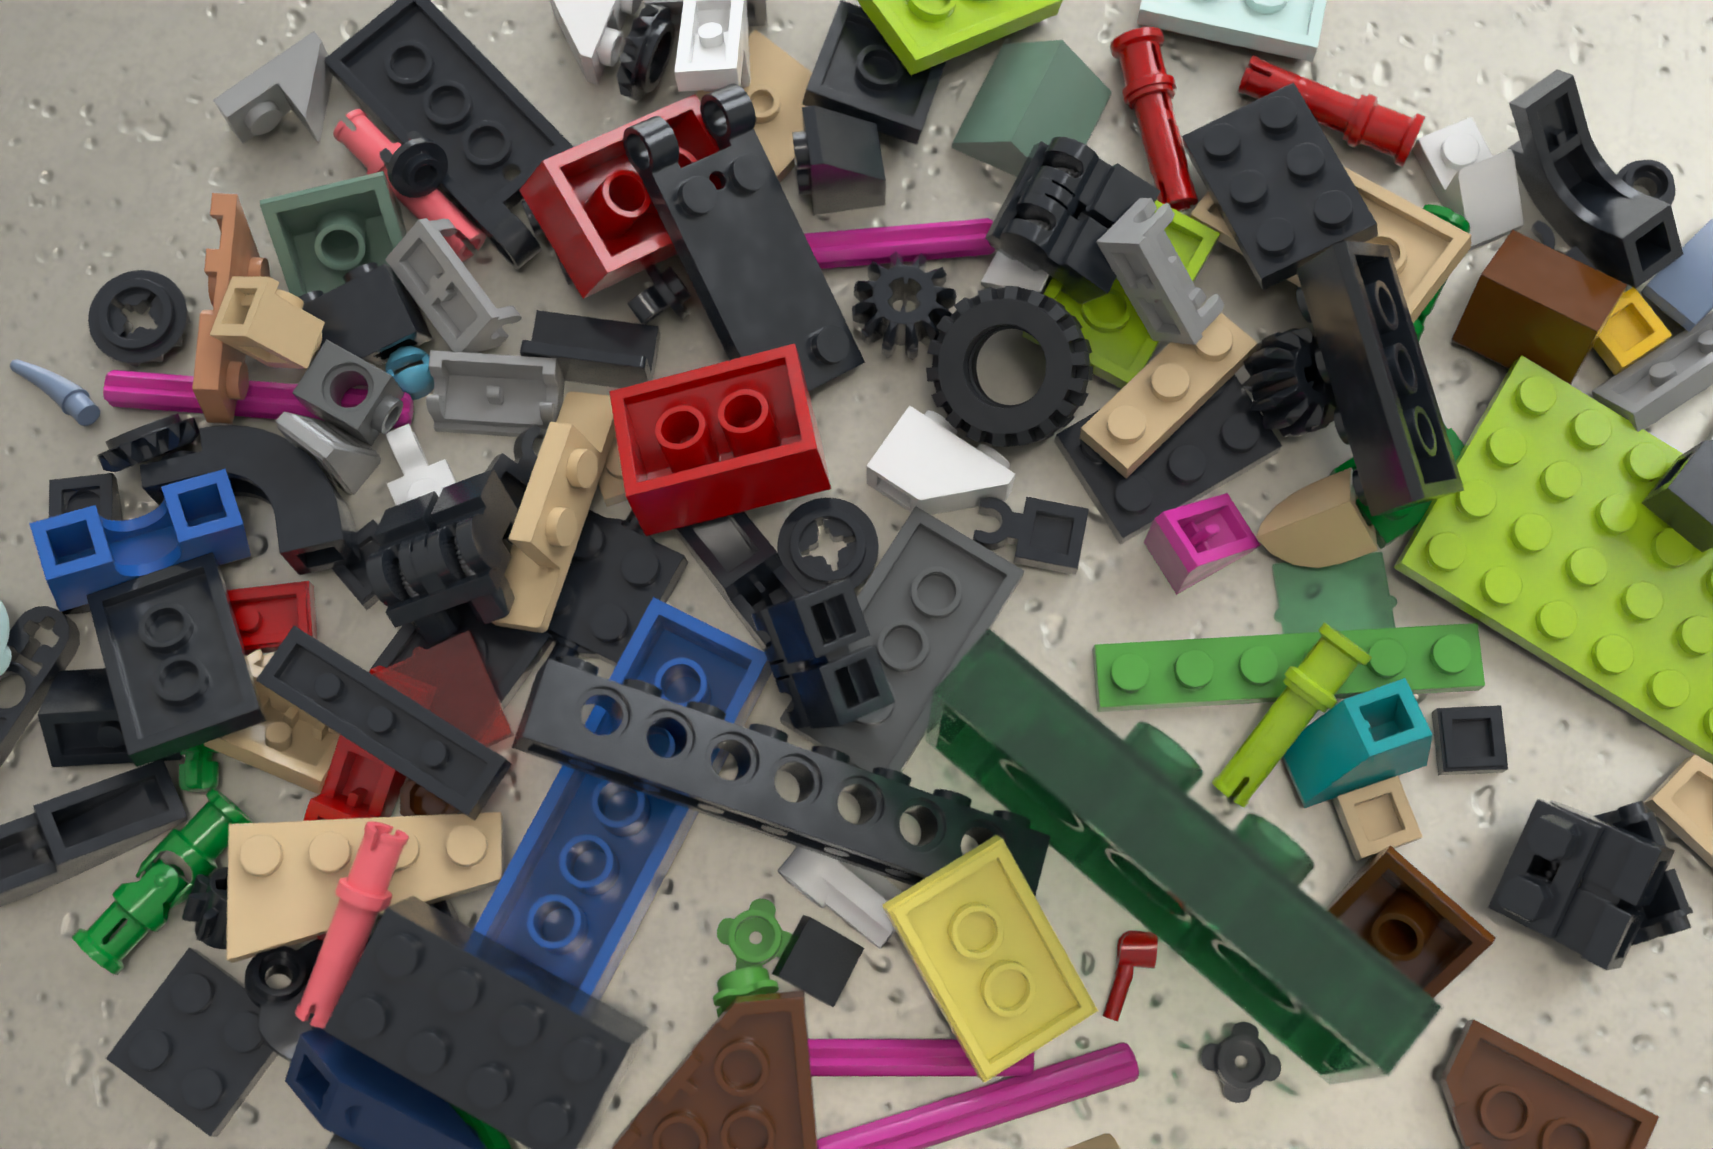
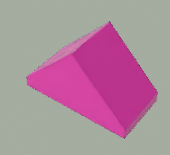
M1228 493L1162 512L1154 518L1144 540L1145 546L1176 595L1261 546Z

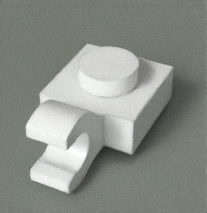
M409 424L386 433L390 447L404 474L403 477L387 483L395 505L433 491L439 497L444 487L457 483L446 459L428 465L419 440Z

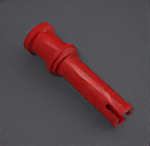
M1136 28L1117 36L1111 42L1110 50L1112 56L1120 61L1126 87L1122 90L1123 101L1130 109L1135 110L1155 188L1161 191L1157 199L1163 204L1169 203L1171 208L1182 212L1190 209V205H1196L1199 200L1191 180L1187 157L1173 111L1171 99L1175 96L1177 86L1174 77L1166 72L1160 49L1164 43V36L1160 28Z
M1252 56L1248 65L1249 68H1246L1240 82L1238 93L1260 99L1294 82L1317 123L1343 133L1342 140L1347 141L1346 145L1356 148L1359 144L1365 145L1394 157V164L1404 167L1426 116L1419 113L1413 117L1407 116L1378 104V97L1372 94H1368V96L1362 94L1358 99L1260 60L1259 57Z

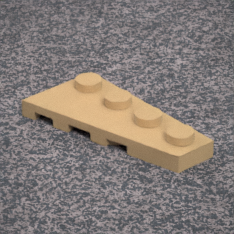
M480 813L476 820L465 814L229 824L227 961L231 963L254 957L260 952L284 945L292 946L327 933L340 899L335 893L340 878L349 875L365 833L364 828L367 822H380L393 826L390 835L394 836L396 830H401L409 837L407 844L403 847L388 887L392 894L389 906L411 896H415L430 905L497 885L504 874L502 813ZM385 910L379 912L376 920L381 919Z

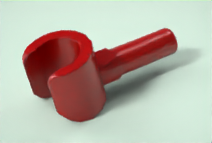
M1129 930L1119 937L1117 943L1116 977L1103 1013L1104 1017L1114 1021L1119 1020L1131 981L1133 980L1134 967L1155 968L1158 938L1152 932Z

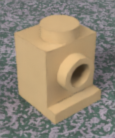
M232 276L210 336L269 367L308 369L311 358L317 353L321 345L322 329L325 322L302 310L304 301L289 292L277 289L279 282L271 277Z

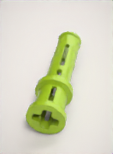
M1325 622L1318 629L1321 634L1320 639L1298 667L1290 666L1284 673L1286 677L1283 682L1287 687L1217 777L1215 776L1211 782L1228 798L1232 795L1234 797L1233 801L1244 808L1318 710L1325 713L1328 708H1333L1337 703L1334 695L1357 665H1367L1372 658L1363 649Z

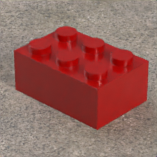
M696 94L543 160L519 190L582 299L637 274L652 264L655 265L677 254L639 173L631 165L626 155L623 134L626 128L654 116H659L670 125L679 145L678 163L680 168L719 152L720 149L715 139L710 135L703 123L700 101ZM710 174L709 180L715 185L717 190H720V179L716 175Z

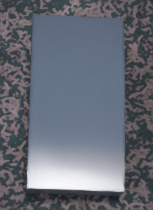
M1713 218L1682 247L1683 255L1658 272L1641 291L1664 314L1673 318L1689 332L1713 309Z

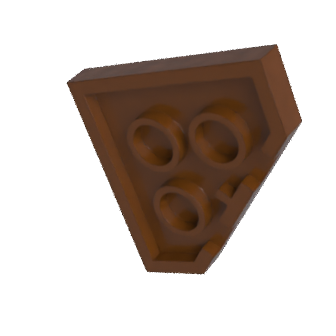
M804 991L737 996L614 1141L612 1149H818Z
M1475 1019L1467 1020L1439 1080L1463 1149H1645L1659 1119V1116Z

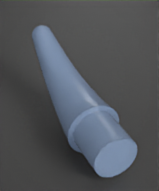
M19 359L11 361L10 369L41 389L66 415H71L81 426H89L99 418V407L90 399L89 393L82 387L42 367Z

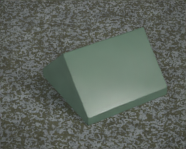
M1063 40L1003 44L952 142V148L1017 177L1033 146L1041 141L1049 145L1054 137H1068L1087 145L1111 97L1112 91Z
M383 171L260 200V208L289 293L297 297L316 290H322L325 294L345 284L343 276L358 266L371 262H376L378 266L382 264L389 266L385 260L386 257L407 234L400 204Z

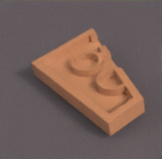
M212 193L210 216L216 219L221 231L219 249L206 248L204 272L208 276V292L213 310H202L200 313L192 389L207 423L233 424L237 400H244L248 392L249 373L245 363L246 354L210 336V332L232 276L270 277V268L267 258H262L259 255L238 194Z

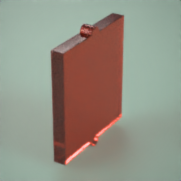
M470 631L464 632L427 650L422 647H416L413 650L412 657L372 674L487 747L514 736Z

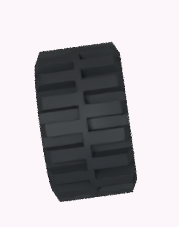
M1005 286V288L999 289L989 287L979 290V295L971 299L965 297L956 303L954 307L957 310L950 317L943 316L937 325V328L941 330L937 341L930 340L927 354L933 355L932 367L926 368L927 381L933 382L936 393L931 396L936 407H943L948 414L945 419L955 429L961 428L967 433L966 437L972 440L992 444V446L1000 447L1021 446L1043 441L1053 436L1054 432L1061 427H1066L1075 418L1073 415L1078 407L1083 406L1089 394L1086 393L1088 381L1092 380L1093 366H1090L1089 353H1092L1089 340L1084 338L1081 331L1082 325L1077 318L1071 315L1064 305L1053 298L1019 286ZM1007 329L1021 330L1033 336L1040 343L1046 359V373L1040 389L1032 398L1016 405H1005L990 399L980 386L976 369L978 355L985 342L995 333Z

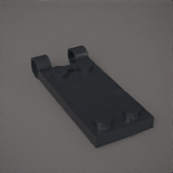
M396 0L325 58V63L330 73L396 142H399L401 145L409 141L406 134L411 131H417L423 138L435 141L445 151L448 158V170L439 187L485 232L491 243L509 264L518 270L542 250L531 231L510 210L524 199L519 190L526 182L525 175L533 173L543 160L574 146L431 0ZM517 169L521 172L511 181L505 179V174L509 170Z
M729 84L702 97L700 102L701 117L720 151L683 168H680L678 163L679 145L670 125L663 118L654 116L625 129L623 144L626 155L631 165L639 173L729 360L795 344L808 391L865 363L754 130L756 123L755 110L750 97L742 87L737 84ZM710 174L716 175L720 179V190H717L715 185L709 180Z

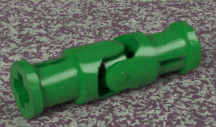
M212 787L206 793L208 801L181 830L173 828L141 863L136 874V878L141 877V879L137 882L121 883L112 893L115 901L87 930L79 928L72 936V939L83 952L110 973L118 975L124 969L122 960L149 931L158 932L166 924L170 908L172 909L188 899L198 874L209 877L218 868L215 860L228 847L229 824L255 823L244 811L216 788ZM166 851L177 854L188 864L192 871L190 883L179 866L170 864L161 858ZM127 920V924L110 941V937Z

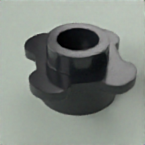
M1249 1022L1236 1023L1231 1029L1230 1036L1219 1044H1207L1201 1052L1203 1067L1206 1070L1215 1072L1224 1085L1223 1094L1225 1098L1234 1103L1247 1101L1253 1088L1259 1086L1264 1081L1276 1080L1281 1073L1280 1059L1276 1055L1270 1054L1267 1046L1258 1038L1259 1031L1257 1027ZM1237 1056L1246 1058L1247 1065L1244 1069L1236 1067L1235 1059Z

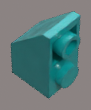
M1406 678L1343 699L1307 726L1282 759L1304 808L1342 794L1427 766L1433 734Z

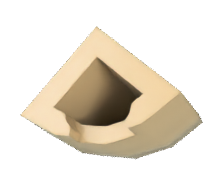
M1352 468L1315 481L1292 493L1275 506L1261 522L1256 536L1272 555L1292 565L1312 568L1342 564L1378 550L1374 525H1367L1356 505L1358 497L1353 486Z

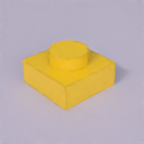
M1632 287L1622 294L1593 348L1613 374L1617 375L1664 344L1672 334L1637 289Z

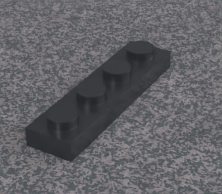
M296 626L292 627L256 679L266 688L473 820H476L512 766V763L503 756Z

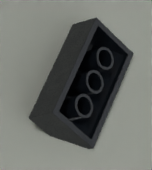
M1343 241L1331 246L1296 270L1301 284L1296 290V297L1303 317L1308 323L1313 324L1319 347L1315 350V361L1321 377L1327 384H1331L1338 406L1334 410V423L1340 439L1344 444L1350 445L1357 468L1352 473V480L1358 499L1364 506L1369 507L1371 517L1393 513L1464 491L1389 245Z

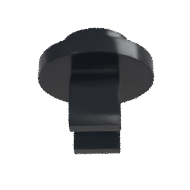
M411 131L406 134L409 141L402 144L394 154H391L385 148L380 151V157L388 170V178L391 185L405 197L419 198L430 194L443 182L448 170V158L445 151L435 141L423 138L417 131Z
M654 264L646 268L645 270L654 285L627 303L641 324H648L670 306L681 319L689 315L690 313L684 302L690 299L692 295L670 266L662 273Z

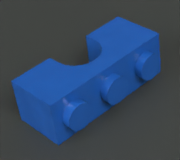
M226 469L161 486L164 495L163 502L152 512L138 518L122 521L108 520L101 517L96 505L29 523L46 582L59 611L88 604L86 596L88 594L213 552L219 565L250 557L251 552L244 524Z

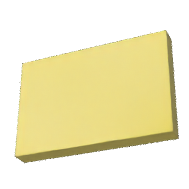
M997 835L882 905L977 1076L984 1083L1098 1011L1003 838Z

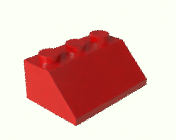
M795 344L609 391L625 495L645 536L831 489L821 437Z

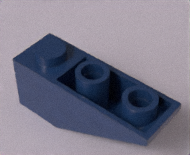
M317 1027L300 1034L285 1082L324 1129L363 1149H487L480 1141L476 1131L461 1119L445 1099L327 1033L322 1028Z

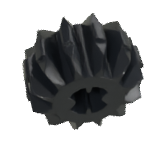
M895 251L890 256V269L888 270L872 261L868 266L870 281L864 280L855 283L854 297L860 302L852 307V319L856 323L865 324L861 333L862 340L866 344L883 338L882 354L886 358L895 352L897 345L905 346V353L911 360L918 356V342L920 341L929 347L930 340L937 341L940 334L939 331H941L937 328V325L943 316L950 317L952 315L949 309L956 304V291L952 288L943 287L946 283L947 273L943 267L925 273L926 258L922 253L914 258L912 266L903 265V258ZM897 300H903L901 311L893 308V303ZM908 300L915 303V309L910 312L905 310Z
M1308 327L1301 329L1292 328L1263 338L1262 342L1257 344L1256 352L1243 361L1250 378L1241 386L1252 393L1254 400L1249 410L1261 411L1263 413L1264 428L1277 429L1283 437H1298L1326 428L1329 423L1334 421V410L1338 408L1331 384H1327L1318 371L1315 361V350L1319 347L1317 337L1313 336Z

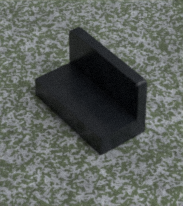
M537 310L531 341H522L520 355L556 358L565 381L624 388L653 380L661 333L659 326Z
M106 668L58 672L38 712L51 766L69 767L133 763L125 745ZM178 752L164 757L163 760H182L183 756Z

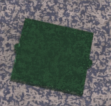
M1382 552L1369 553L1342 564L1322 568L1297 566L1288 562L1272 565L1279 608L1274 613V619L1281 623L1283 634L1319 632L1318 629L1324 622L1337 631L1396 628L1392 609L1397 605V599L1394 596H1390Z

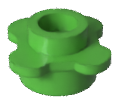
M767 899L754 900L750 904L749 910L742 912L735 919L725 918L718 925V940L722 944L729 945L737 958L736 970L746 967H763V965L774 958H780L792 936L790 932L782 930L775 918L776 908ZM751 933H761L762 941L759 944H752L749 940Z
M762 967L741 968L723 975L717 981L718 993L713 996L714 1005L720 1006L716 1010L717 1016L719 1018L737 996L777 992L779 990L778 982L770 980L768 970Z

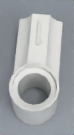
M799 846L796 847L778 869V873L808 899L821 908H824L825 905L828 906L879 949L896 931L882 905L901 894L902 891L884 876Z

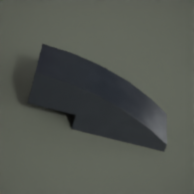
M743 511L674 529L764 651L765 648L771 646L769 635L763 630H756L751 614L806 592L782 564L778 552Z
M163 758L33 805L34 813L0 825V907L90 870L186 821V813Z

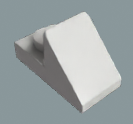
M684 0L674 71L678 92L700 90L713 92L729 84H737L742 88L750 85L746 0Z
M1472 117L1417 139L1412 150L1441 205L1462 215L1470 224V250L1509 235L1512 230H1521L1524 226L1515 159L1511 149L1492 155Z

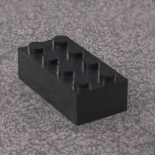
M411 896L385 909L324 1031L530 1149H586L649 1028L415 896Z

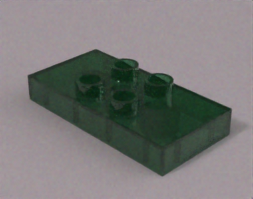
M990 628L986 630L933 691L926 742L1007 811L1030 819L1032 821L1030 829L1050 835L1049 847L1149 932L1155 934L1163 944L1329 1085L1388 1076L1442 1009L1439 1003L1299 887L1314 869L1315 865L1305 850L1288 834L1267 819L1252 812H1248L1237 826L1230 830L1188 795L1204 776V773L1195 759L1160 729L1147 722L1138 721L1125 738L1121 739Z

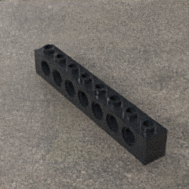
M561 656L559 661L548 658L536 673L511 748L912 886L963 856L961 842L965 834L974 838L978 845L997 835L1003 838L1031 891L1036 896L1051 836L1030 829L1032 821L1025 816L1004 810H995L993 815L971 808L972 800L961 793L946 789H935L933 794L910 786L912 779L909 776L892 769L876 767L873 768L872 772L849 765V755L830 747L813 746L810 751L787 743L789 737L787 733L768 725L751 724L749 729L725 721L726 713L723 710L706 703L690 701L685 707L662 699L663 691L660 688L641 680L625 679L623 684L597 676L599 672L597 666L576 657ZM584 705H598L608 712L612 721V729L609 735H597L585 727L582 721V708ZM649 727H661L672 735L675 742V752L672 758L660 757L650 749L647 743ZM714 749H724L733 755L738 766L735 780L723 779L714 771L711 764V755ZM778 770L787 771L796 778L800 791L796 802H789L778 794L775 787V776ZM841 792L851 794L858 801L861 814L857 824L850 823L841 816L838 809V797ZM903 813L914 817L920 826L921 837L918 845L909 843L900 831V819Z

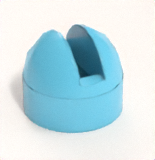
M414 346L400 347L390 354L385 366V372L392 375L402 391L410 394L413 400L427 396L434 389V378L431 376L428 367L430 355L427 352ZM419 360H422L424 363L404 369L395 375L396 370Z

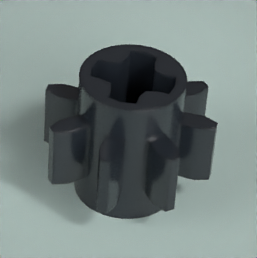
M228 867L216 870L211 878L201 874L196 876L191 894L188 896L182 914V920L196 922L194 927L196 939L216 949H227Z

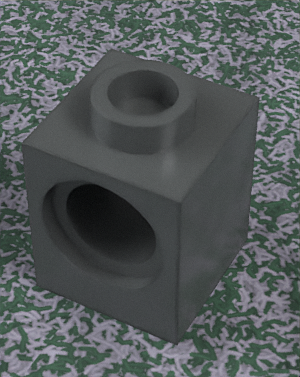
M326 339L294 389L293 394L307 411L372 446L380 433H388L399 419L403 408L401 399L404 392L392 375ZM360 385L368 387L367 396L362 403L350 408L341 407L342 398L350 388Z

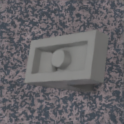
M313 31L213 99L229 127L242 143H245L255 135H263L274 129L281 121L282 116L291 110L294 111L319 143L333 78L325 63L328 53L321 39Z

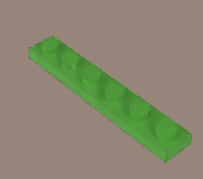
M1478 623L1339 631L1372 658L1367 665H1357L1334 695L1336 699L1349 698L1406 678L1413 694L1479 691L1485 686ZM1320 632L1095 644L1092 653L1097 712L1275 702L1287 687L1283 682L1286 677L1284 673L1290 666L1298 667L1320 639L1321 634Z

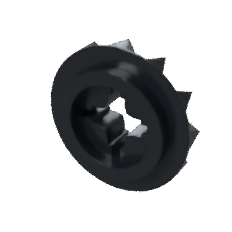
M648 4L641 10L640 15L633 20L631 31L628 37H625L623 52L619 56L620 67L616 74L621 95L639 101L647 92H652L660 82L669 62L675 38V26L672 23V15L668 7Z
M134 270L122 273L103 285L91 303L88 314V326L91 337L97 347L112 361L124 362L136 368L139 363L149 361L163 362L164 354L174 346H182V334L185 326L191 323L187 312V299L172 280L160 273L148 270ZM150 307L149 315L154 320L157 328L155 330L152 328L147 330L139 326L131 333L133 325L127 319L128 317L122 309L125 308L131 313L136 311L143 314Z
M178 413L107 440L105 443L109 450L98 454L97 457L103 470L110 472L122 471L194 442L200 434V430L194 417L181 421Z
M818 498L800 505L786 518L778 536L777 551L782 564L807 592L826 587L850 578L853 588H856L860 584L866 583L878 560V536L872 521L859 507L839 498ZM823 525L825 534H829L833 542L843 541L847 543L846 547L838 551L837 570L835 571L832 570L831 564H827L823 556L812 557L810 555V551L818 548V537L820 536L818 526Z

